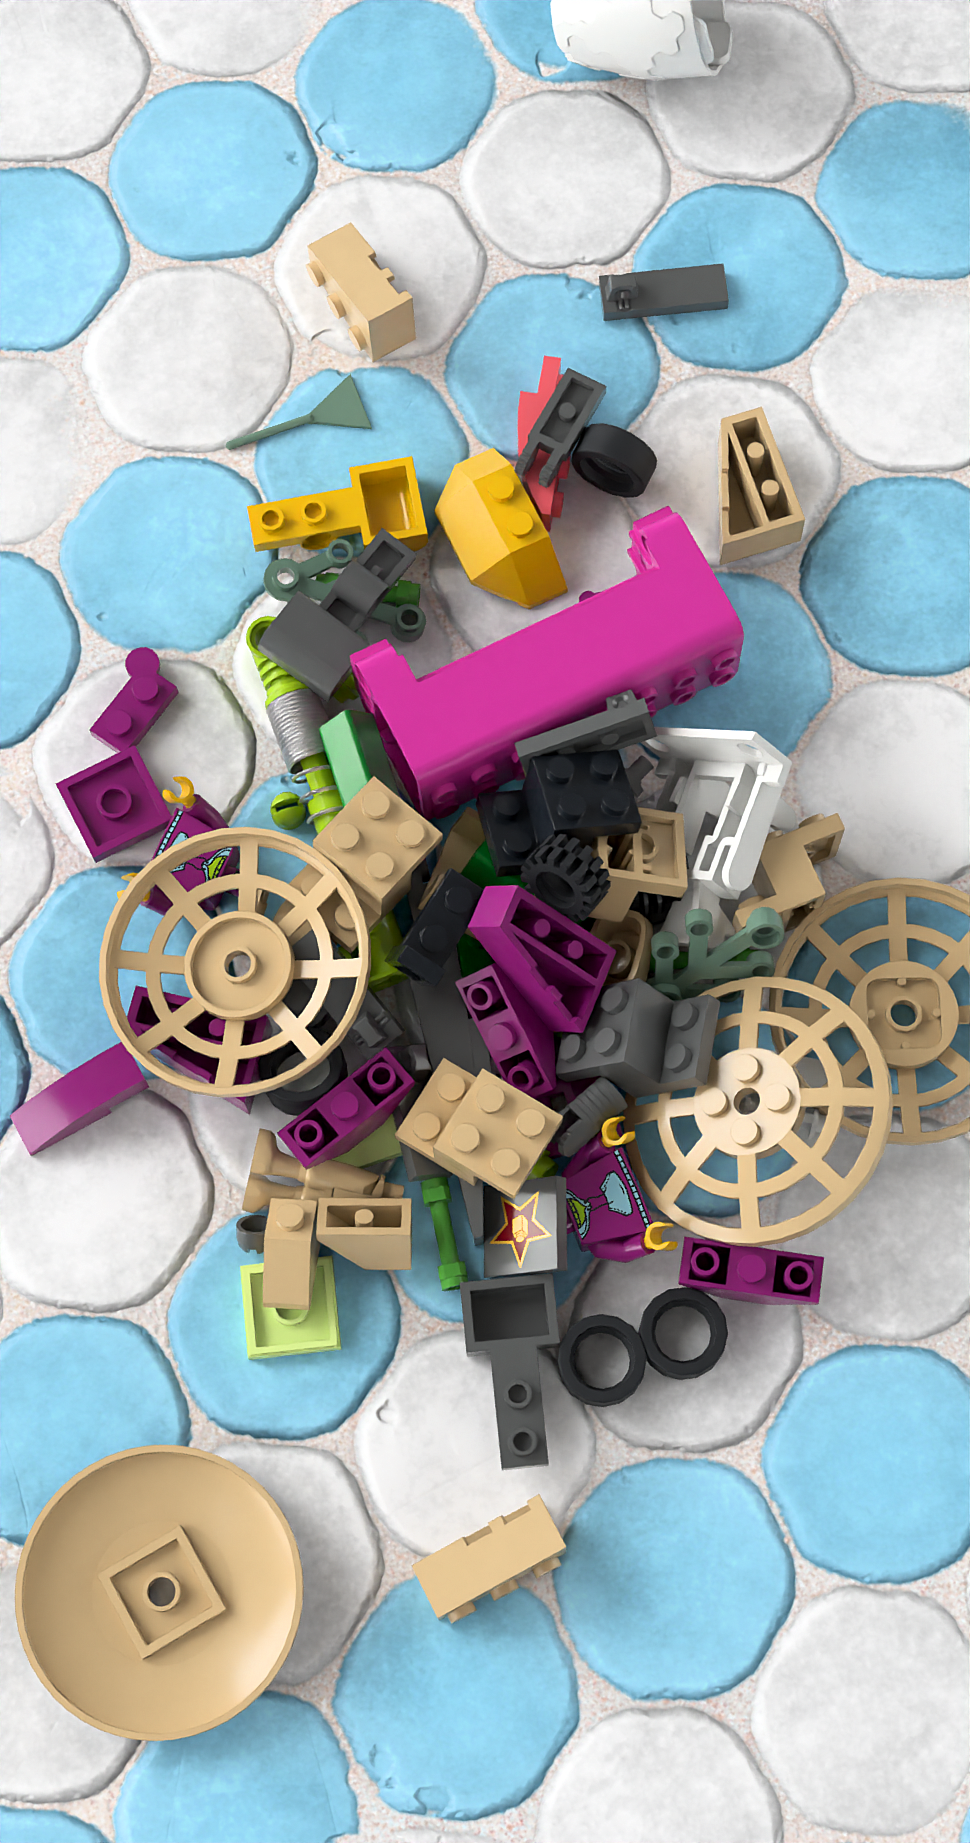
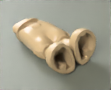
M259 1129L242 1210L250 1213L258 1212L264 1206L270 1205L271 1198L317 1201V1204L318 1198H402L404 1186L385 1182V1176L380 1174L379 1178L378 1174L332 1159L306 1170L297 1158L287 1155L278 1149L276 1136L272 1131ZM265 1175L298 1179L304 1185L294 1187L270 1181Z

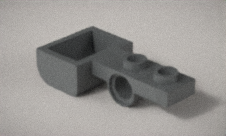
M382 528L361 555L346 566L320 605L299 590L267 628L258 644V651L299 682L304 683L328 703L352 673L350 655L370 646V643L356 632L412 565L417 554Z
M553 1273L460 1282L467 1357L490 1355L501 1469L503 1471L549 1466L537 1350L560 1348Z

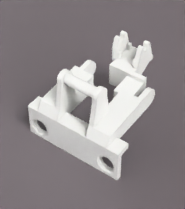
M654 727L657 737L641 743L660 757L654 774L660 779H666L655 810L683 814L686 856L692 855L705 814L718 819L713 836L706 835L693 870L687 869L688 888L682 900L673 902L660 932L668 931L676 934L679 946L689 947V936L686 934L685 915L693 909H706L712 914L713 932L708 936L707 949H713L724 942V936L732 937L736 933L718 904L720 899L737 900L741 891L750 886L770 827L775 831L781 830L783 833L790 832L795 826V811L780 796L792 761L757 732ZM725 781L733 782L731 788Z

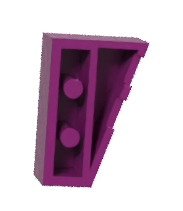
M518 885L485 886L468 928L549 1031L583 1033L617 950Z
M136 985L127 1019L137 1037L161 1021L155 1014L147 988ZM163 992L172 1013L191 999ZM205 1011L188 1024L185 1029L202 1040L222 1045L226 1020ZM264 1015L254 1020L245 1021L241 1046L263 1042L271 1038L273 1028L268 1016ZM174 1036L150 1051L152 1055L189 1078L215 1084L220 1059L195 1052L180 1043ZM260 1056L239 1060L234 1085L259 1082L258 1062ZM255 1095L225 1097L223 1099L250 1115Z

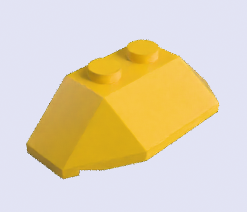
M494 448L456 464L434 509V513L471 585L499 597L517 602L518 605L527 609H532L567 593L568 588L549 534L515 473L512 464Z

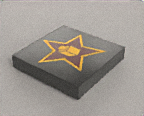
M550 1176L526 1180L514 1199L491 1185L484 1186V1278L500 1279L567 1271L566 1178Z

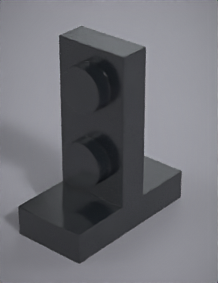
M449 868L400 945L393 946L384 961L421 986H436L446 971L442 967L468 928L484 889L454 869Z

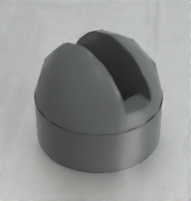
M248 1215L237 1221L236 1238L239 1247L244 1252L249 1253L250 1250H256L257 1254L264 1252V1236L268 1217Z

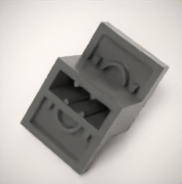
M640 978L602 986L583 1033L563 1032L556 1065V1076L565 1082L602 1076L635 1098L707 1085L720 1001L710 994L672 1001Z

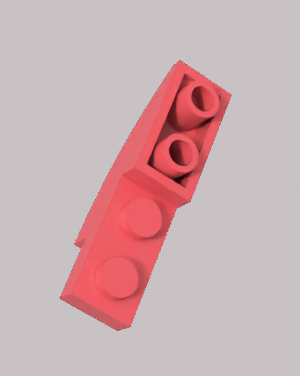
M544 355L537 393L520 391L518 407V458L528 443V435L564 375L561 374V358ZM539 449L531 469L525 476L521 475L523 487L546 531L550 532L553 517L561 518L564 492L557 491L559 479L568 478L571 454L566 462H562L558 474L551 485L546 488L540 485L538 481L540 472L551 455Z

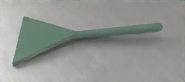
M350 374L309 414L228 441L226 448L231 450L307 423L372 429Z

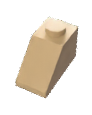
M271 1198L264 1236V1307L310 1310L320 1242L316 1238L317 1201Z
M318 1198L317 1241L364 1270H411L412 1198Z

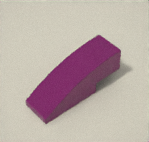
M120 1042L49 1085L13 1112L10 1118L29 1154L33 1156L111 1114L110 1108L149 1088V1085L133 1055Z

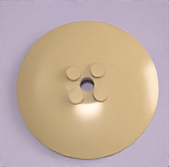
M149 1445L117 1452L89 1465L66 1482L47 1502L27 1536L21 1552L15 1583V1614L23 1649L40 1682L52 1697L83 1722L101 1731L134 1740L164 1741L195 1736L218 1727L248 1708L262 1695L283 1667L293 1647L303 1609L304 1582L300 1552L292 1529L276 1501L251 1475L232 1462L200 1449L180 1445ZM161 1578L170 1579L175 1586L174 1599L166 1606H156L151 1601L149 1595L151 1585Z

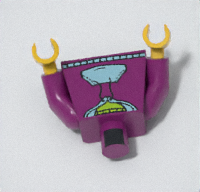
M172 777L182 787L180 797L177 798L170 790H163V798L169 803H182L183 810L175 809L151 861L171 846L190 837L217 829L230 828L221 814L199 794H194L193 784L186 777ZM226 847L210 851L182 863L170 873L189 892L196 886L211 879L229 874H240V869L236 868L240 859L238 847ZM129 873L121 878L124 881L131 882L138 873ZM157 884L145 895L140 903L141 906L163 916L174 905ZM239 889L225 891L234 896H239ZM125 890L117 892L118 899L121 897ZM224 892L211 896L198 905L203 910H215Z
M619 1116L605 1121L602 1132L594 1136L577 1151L561 1173V1177L566 1178L567 1234L573 1232L581 1252L590 1251L596 1258L628 1263L650 1255L656 1250L673 1251L677 1248L678 1242H662V1232L667 1228L674 1227V1225L666 1222L653 1223L622 1147L615 1150V1145L629 1143L635 1138L634 1131L627 1132L622 1137L617 1134V1124L625 1119L624 1116Z

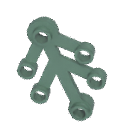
M336 539L329 544L326 552L304 562L297 563L287 558L273 561L268 565L264 573L263 583L265 590L272 598L286 601L287 604L299 590L307 597L322 602L331 591L336 580L325 584L310 578L332 567L338 569L345 568L352 561V545L347 540ZM340 548L345 550L348 556L345 559H337L333 556L332 552ZM282 573H288L293 577V581L289 584H283L277 577ZM380 603L369 616L371 619L390 625L394 637L402 642L418 640L422 636L426 625L424 612L412 604H404L396 608ZM410 614L416 618L417 623L412 626L405 625L401 617ZM361 631L356 632L359 636H361L368 642V639L364 633H362Z
M770 907L757 908L751 912L744 929L707 952L708 936L713 932L712 914L706 909H693L685 915L686 934L689 936L688 965L673 975V959L679 955L678 937L672 932H659L651 939L652 956L656 959L655 977L647 980L646 983L672 1001H679L696 997L709 989L730 981L739 980V978L772 977L775 968L773 956L769 952L755 951L748 955L746 961L728 960L751 945L759 949H770L778 946L785 936L783 919ZM700 979H713V984L694 983ZM741 991L731 993L717 1000L725 1003L733 1002L740 997Z

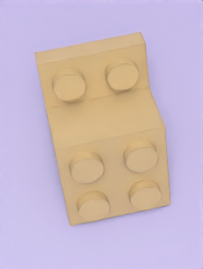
M373 776L313 839V848L322 853L339 869L355 891L365 913L370 933L410 891L412 871L442 841L443 833ZM307 864L289 885L306 896L323 875L315 867ZM336 890L318 909V912L324 919L330 937L351 954L359 945L355 925L345 901Z
M637 807L642 820L638 833L594 838L591 846L593 851L590 855L593 858L600 856L604 863L600 868L608 869L610 876L607 880L611 881V887L607 890L609 892L588 917L622 922L638 891L683 897L688 888L683 814Z
M838 813L828 817H824L823 814L813 815L803 820L799 824L798 829L783 834L781 830L767 834L752 880L758 895L738 905L739 910L734 912L732 926L736 933L746 927V921L750 917L751 912L760 907H770L782 917L784 933L797 928L807 915L813 910L822 907L826 892L813 865L833 858L837 854L845 830Z
M443 1058L395 1133V1139L474 1186L477 1180L481 1179L514 1199L563 1121V1116L483 1068L479 1075L475 1077Z

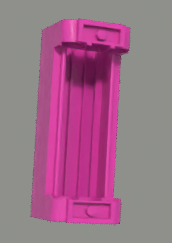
M666 506L633 522V530L629 531L632 545L631 548L627 549V553L636 568V576L418 679L415 678L403 654L398 656L387 639H383L350 655L354 684L366 713L374 715L384 749L416 811L427 821L433 818H445L457 811L460 805L473 799L477 800L479 793L496 792L500 786L510 781L524 780L526 777L514 743L607 711L606 698L632 690L637 700L645 699L652 718L657 711L671 704H683L693 698L698 691L711 685L713 687L723 685L738 672L744 640L743 627L687 525L677 512L673 513L671 508Z

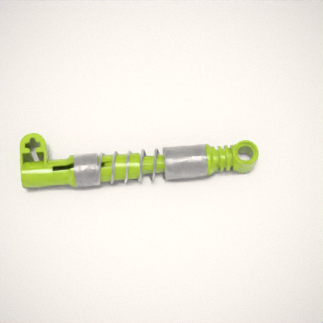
M272 616L260 617L248 627L245 636L246 644L251 651L261 681H263V687L267 691V699L265 701L266 714H268L273 733L275 734L276 741H278L279 749H281L283 760L288 772L295 775L291 782L296 784L308 782L311 791L301 796L299 803L307 804L311 816L308 817L306 823L314 825L317 834H319L343 809L318 730L329 719L321 697L258 651L260 639L276 618ZM303 775L306 776L305 779L296 780L297 778ZM313 795L314 797L310 800H304L305 798ZM392 909L369 933L371 939V971L368 985L374 993L409 979V977L384 961L393 946H399L403 940ZM359 945L351 954L342 946L338 947L347 959L359 957Z

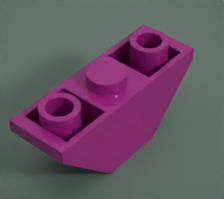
M494 963L455 981L503 1080L532 1098L556 1087L554 1032L549 1031L500 967Z
M385 1047L277 1132V1135L306 1170L327 1160L348 1153L381 1127L415 1085V1081Z
M684 1237L678 1284L716 1297L764 1305H818L824 1257L759 1247L736 1246L719 1241Z

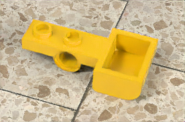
M412 456L349 467L352 485L349 488L247 506L255 552L300 544L302 548L307 550H319L327 548L338 537L361 533L365 550L382 528L415 552L422 549L428 543V533Z

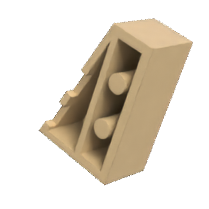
M351 222L307 245L310 263L306 264L308 274L317 287L323 285L329 294L327 301L333 314L337 319L344 317L350 326L348 328L350 339L359 352L365 349L372 362L416 339L412 296L407 290L398 294L390 283L395 280L394 274L388 267L381 270L374 259L377 257L375 251Z
M758 407L722 418L718 437L720 565L801 541L805 517L763 408Z
M540 1494L527 1501L528 1505L505 1517L501 1515L488 1522V1526L467 1537H461L411 1565L438 1620L448 1616L451 1624L475 1612L477 1609L473 1602L491 1594L493 1600L496 1601L519 1588L516 1579L532 1571L537 1579L562 1565L558 1557L566 1553V1545Z

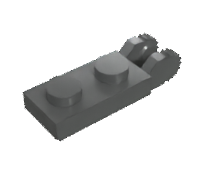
M567 368L528 435V443L516 463L515 473L525 476L531 469L540 449L551 456L540 472L538 483L546 488L549 487L558 474L562 462L567 461L605 396L606 386Z

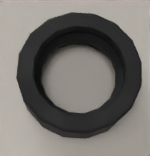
M600 423L591 424L585 428L572 452L571 463L575 471L596 488L611 495L634 498L644 493L656 469L657 458L653 450L631 432L617 426Z
M313 1026L306 1028L320 1046L331 1036L322 1028ZM292 1041L280 1049L260 1056L258 1066L261 1081L276 1077L281 1064L288 1057L301 1052ZM340 1045L326 1057L329 1061L330 1072L320 1085L311 1090L301 1092L286 1090L283 1087L267 1091L265 1093L273 1106L285 1114L299 1116L348 1077V1070Z
M682 1287L668 1289L653 1298L643 1311L638 1334L643 1340L648 1364L663 1376L684 1380L698 1378L715 1366L724 1352L728 1329L726 1317L715 1300L703 1291ZM686 1306L693 1308L701 1313L709 1324L711 1334L709 1345L702 1355L693 1360L679 1361L671 1359L661 1351L656 1342L655 1329L657 1321L663 1313L673 1307Z
M598 1314L585 1317L568 1329L560 1342L557 1365L561 1381L573 1397L586 1405L607 1407L620 1404L635 1393L644 1377L647 1356L643 1340L632 1325L616 1316ZM598 1333L610 1334L621 1340L627 1348L630 1359L629 1369L623 1380L615 1386L604 1389L592 1387L582 1381L576 1372L574 1364L575 1351L580 1343L590 1335Z

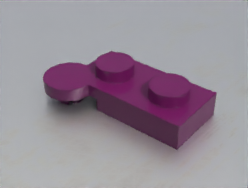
M147 647L136 648L128 654L125 660V667L131 678L89 729L94 738L116 753L133 745L137 746L179 693L177 686L158 674L161 664L158 655Z

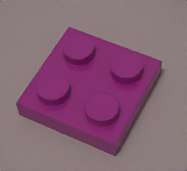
M135 745L56 783L95 863L166 829L172 817Z

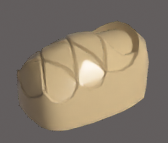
M629 909L622 922L597 918L590 933L617 950L602 986L637 978L646 982L650 968L653 925L642 914Z

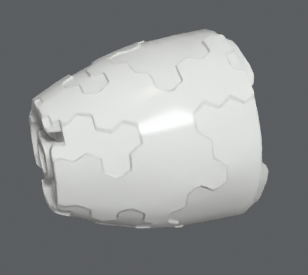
M552 0L550 4L552 26L557 46L565 52V57L568 61L590 69L605 70L631 78L665 80L716 76L722 65L730 61L733 33L729 22H725L724 0Z

